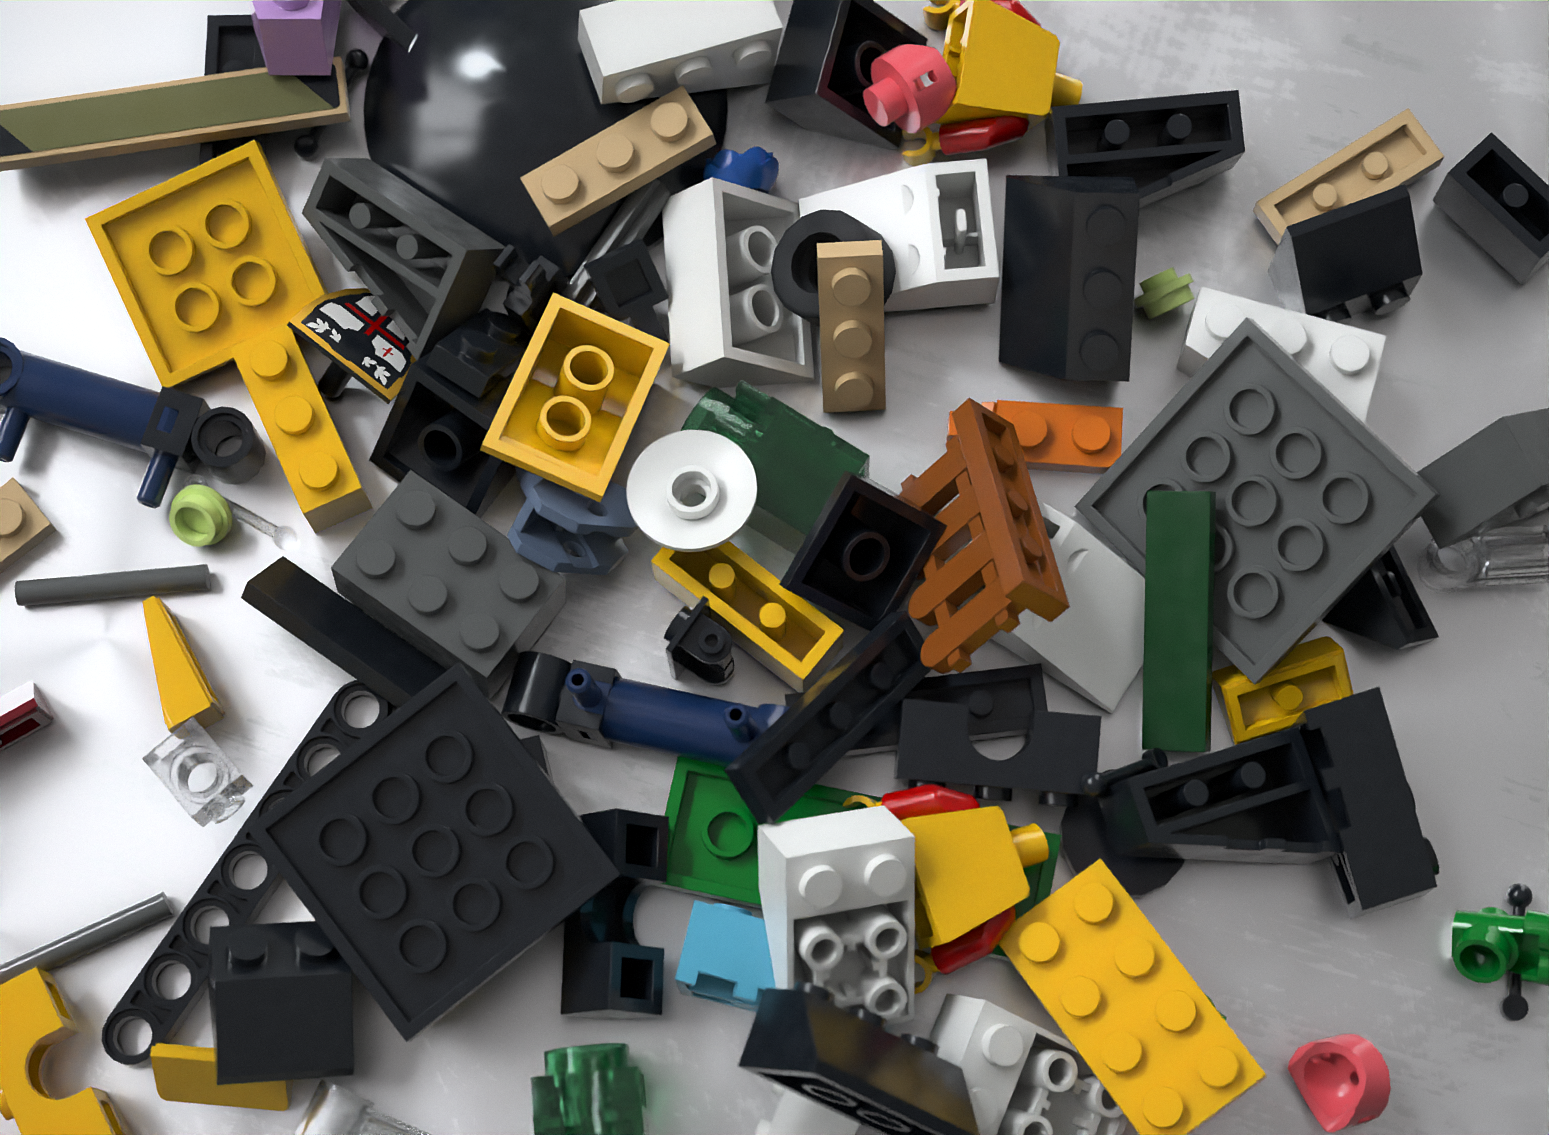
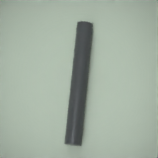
M207 564L22 580L15 582V599L18 606L204 590L210 588V573Z
M161 891L1 963L0 985L35 967L46 972L173 915V910L164 891Z

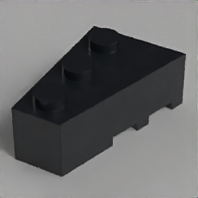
M1239 90L1051 107L1044 124L1049 176L1133 177L1140 193L1139 209L1232 169L1245 152Z

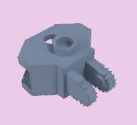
M515 467V476L518 478L517 481L521 483L520 487L527 498L507 534L516 553L552 572L608 575L624 560L628 549L621 537L628 538L638 529L628 507L626 488L610 480L601 502H597L522 468ZM571 551H575L580 557L571 555Z

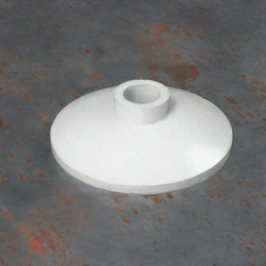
M683 430L656 440L639 455L629 473L626 494L628 507L635 524L650 540L675 551L699 552L726 543L744 528L754 511L758 490L752 463L737 444L714 432ZM692 493H699L706 498L704 503L694 507L685 506L682 502L686 496Z

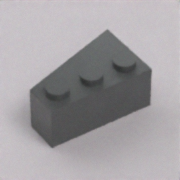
M325 158L302 211L303 216L346 271L355 272L374 296L371 303L382 316H390L410 341L406 347L416 360L432 352L436 343L479 313L497 273L493 263L506 248L368 158Z
M1549 408L1503 416L1417 472L1440 494V497L1421 515L1439 550L1513 521L1528 518L1542 510H1549Z

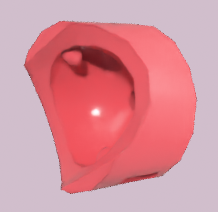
M907 44L897 46L873 61L871 64L873 85L864 90L863 98L868 112L879 125L887 126L895 122L906 132L917 133L938 121L946 113L955 96L957 86L949 66L936 48ZM928 72V78L934 83L925 87L920 76Z
M1340 1034L1309 1042L1299 1047L1289 1061L1288 1070L1313 1115L1326 1132H1337L1368 1123L1378 1118L1388 1104L1391 1087L1389 1069L1386 1062L1370 1041L1357 1034Z

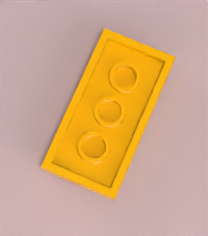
M1101 858L1017 919L998 943L999 947L1139 1135H1190L1266 1078L1265 1072Z

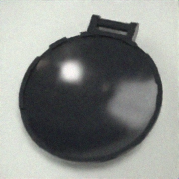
M346 0L383 37L371 63L365 88L363 107L364 132L370 160L503 246L512 245L515 247L518 255L529 265L541 255L558 266L566 282H568V277L575 275L628 195L560 234L553 236L520 178L661 98L654 97L631 103L615 102L601 104L578 41L579 10L616 0H408L394 13L381 0ZM727 88L688 93L711 129L716 145L656 178L671 191V196L703 182L704 167L706 165L705 159L711 158L713 160L715 155L721 151L724 136L727 132ZM662 210L642 239L648 251L664 240Z

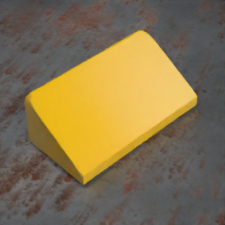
M1328 636L1298 644L1258 684H1254L1235 665L1212 671V686L1232 742L1235 745L1288 729L1304 710L1354 695L1344 649Z
M156 1043V1046L151 1047L150 1057L157 1093L165 1101L286 1111L291 1105L294 1080L217 1085L214 1048Z

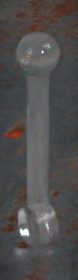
M197 474L188 476L182 484V489L194 484L209 487L207 481ZM222 496L228 503L232 516L272 537L275 546L279 549L289 550L296 545L298 534L294 528L285 525L278 527Z

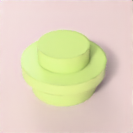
M1172 267L1142 281L1139 285L1144 294L1134 299L1136 308L1143 306L1148 319L1151 320L1195 299L1189 287V284L1194 282L1191 274L1189 273L1178 278Z
M194 484L183 488L174 497L169 514V522L173 532L181 541L191 546L201 547L220 542L230 532L232 513L226 500L217 491L204 485Z

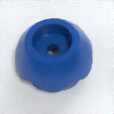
M758 146L750 148L743 154L724 149L719 151L713 160L711 158L705 159L706 165L704 167L703 179L705 181L714 177L768 194L779 175V163L773 156V152L767 153Z

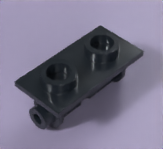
M703 596L693 610L684 606L674 617L664 635V639L670 642L665 650L671 677L675 680L686 669L708 684L719 685L728 681L734 672V659L731 655L732 640L728 631L712 620L709 599Z

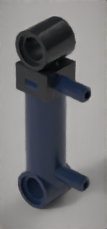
M0 337V368L12 366L9 378L0 384V414H4L0 422L1 462L10 463L14 460L31 417L147 453L151 460L136 499L140 504L150 508L160 507L174 469L195 474L201 460L213 478L224 484L237 485L248 482L255 477L264 465L266 450L263 440L248 417L235 408L221 406L211 409L204 398L162 386L160 392L20 350L13 342ZM232 435L243 437L242 445L234 454L226 457L215 455L217 445L225 437Z
M523 651L519 653L501 715L515 725L541 733L560 734L564 732L569 739L612 748L613 742L728 767L790 707L777 704H761L757 708L625 679L621 677L617 669L578 660H573L570 663L553 655Z

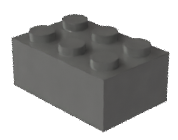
M412 470L409 471L331 566L339 594L445 669H450L457 662L463 664L490 700L515 669L519 653L531 649L567 603L565 577L516 553L508 537Z

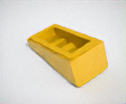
M153 595L142 601L164 722L170 733L179 740H184L224 719L223 714L225 712L172 610L159 597L156 598Z

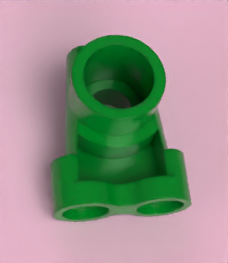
M1496 907L1482 908L1478 912L1457 910L1452 925L1451 957H1453L1456 968L1463 976L1478 983L1495 982L1502 978L1506 971L1521 974V981L1549 986V913L1528 910L1525 916L1509 915L1504 910Z

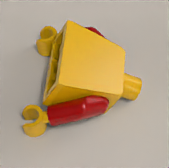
M930 0L933 4L945 5L941 8L926 6L922 8L924 21L929 28L940 31L947 29L942 57L952 72L957 91L946 113L938 121L934 122L941 125L939 131L932 132L928 126L917 133H908L902 130L905 140L917 138L926 140L924 147L915 151H904L902 156L907 164L915 167L932 162L937 150H942L944 155H954L991 149L1022 139L1026 132L1047 118L1051 107L1079 104L1082 95V81L1056 72L1060 48L1057 36L1042 28L1038 20L1019 0Z
M935 784L886 793L880 802L866 796L854 795L847 798L843 804V807L846 808L857 807L861 804H865L868 808L884 805L915 836L914 935L919 950L914 949V962L920 964L924 969L925 979L914 983V994L922 993L927 989L937 972L940 971L942 974L948 975L992 953L1016 920L1015 904L1029 896L1030 888L1023 868L1044 862L1049 856L1046 837L1037 824L1031 823L1010 831L1004 813L999 806L981 808L973 795ZM931 947L930 954L922 950Z

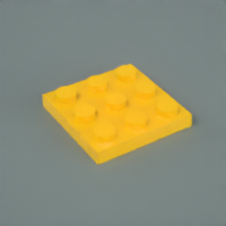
M256 140L248 142L85 218L160 384L164 387L174 389L235 361L230 347L289 322L306 305L320 296L328 294L260 143Z

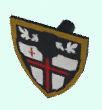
M368 288L343 289L324 294L299 311L288 322L287 326L332 360L318 382V387L324 395L332 398L340 396L350 379L354 377L389 404L398 395L411 364L417 360L406 347L410 341L391 317L382 316L371 303L374 296Z

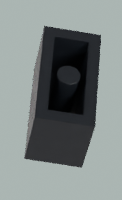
M1491 132L1447 173L1433 201L1523 285L1549 260V185Z

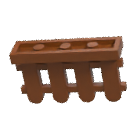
M968 398L952 413L957 434L945 444L947 452L919 477L912 474L901 483L902 492L899 493V495L912 501L933 516L959 494L953 502L935 516L947 526L916 580L926 578V581L914 591L908 606V611L912 618L927 626L938 624V628L923 643L920 657L925 666L940 674H946L952 670L962 673L972 665L970 655L996 633L1003 630L1009 634L1020 625L1018 615L1025 609L1052 622L1070 607L1014 424L971 398ZM972 538V542L945 564L944 561ZM985 584L986 588H984L979 594H977L973 599H971L960 610L957 609L958 606H960L964 601H966L971 595H973Z

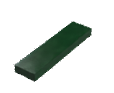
M1147 491L1142 750L1160 748L1165 751H1211L1216 492Z

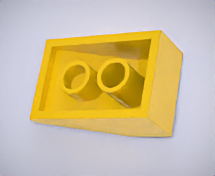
M553 292L486 434L480 451L597 502H601L670 343Z

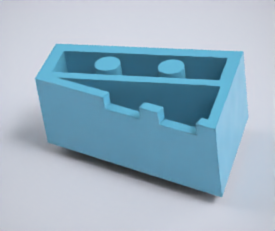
M694 900L675 976L680 994L757 1012L765 988H776L764 919L753 917L751 911L721 903L711 905Z

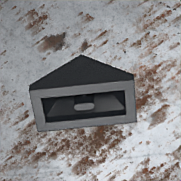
M1394 545L1321 620L1397 650L1428 643L1439 637Z

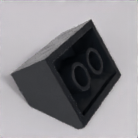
M1006 175L999 362L1063 380L1129 382L1140 193L1133 177Z
M797 981L794 989L765 988L738 1067L882 1135H980L962 1068L938 1057L940 1047L937 1044L912 1034L902 1033L901 1037H898L886 1031L888 1021L875 1013L852 1007L847 1012L833 1005L834 993L815 984Z

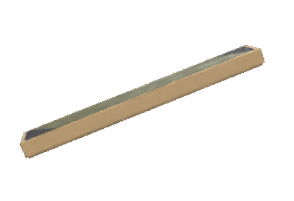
M341 56L333 57L331 75H269L267 68L262 67L0 105V172L349 122L351 118L344 64Z

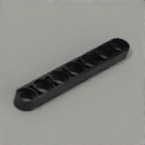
M358 680L344 684L334 694L107 1018L102 1029V1044L105 1052L114 1061L129 1067H145L152 1064L150 1057L151 1047L156 1046V1043L170 1044L208 989L209 944L201 943L195 935L194 928L198 916L210 908H219L227 914L229 926L253 924L284 880L283 876L246 827L310 778L307 763L310 756L316 750L323 747H331L338 750L341 754L392 714L390 702ZM358 695L372 696L379 703L377 719L371 725L364 728L350 726L344 718V710L347 703ZM248 854L262 856L267 864V875L264 881L253 889L237 887L232 878L235 863L241 857ZM171 963L184 964L191 975V983L187 992L177 999H164L156 988V978L159 972ZM133 1018H143L151 1027L152 1040L148 1048L142 1053L126 1055L118 1045V1032L126 1021Z

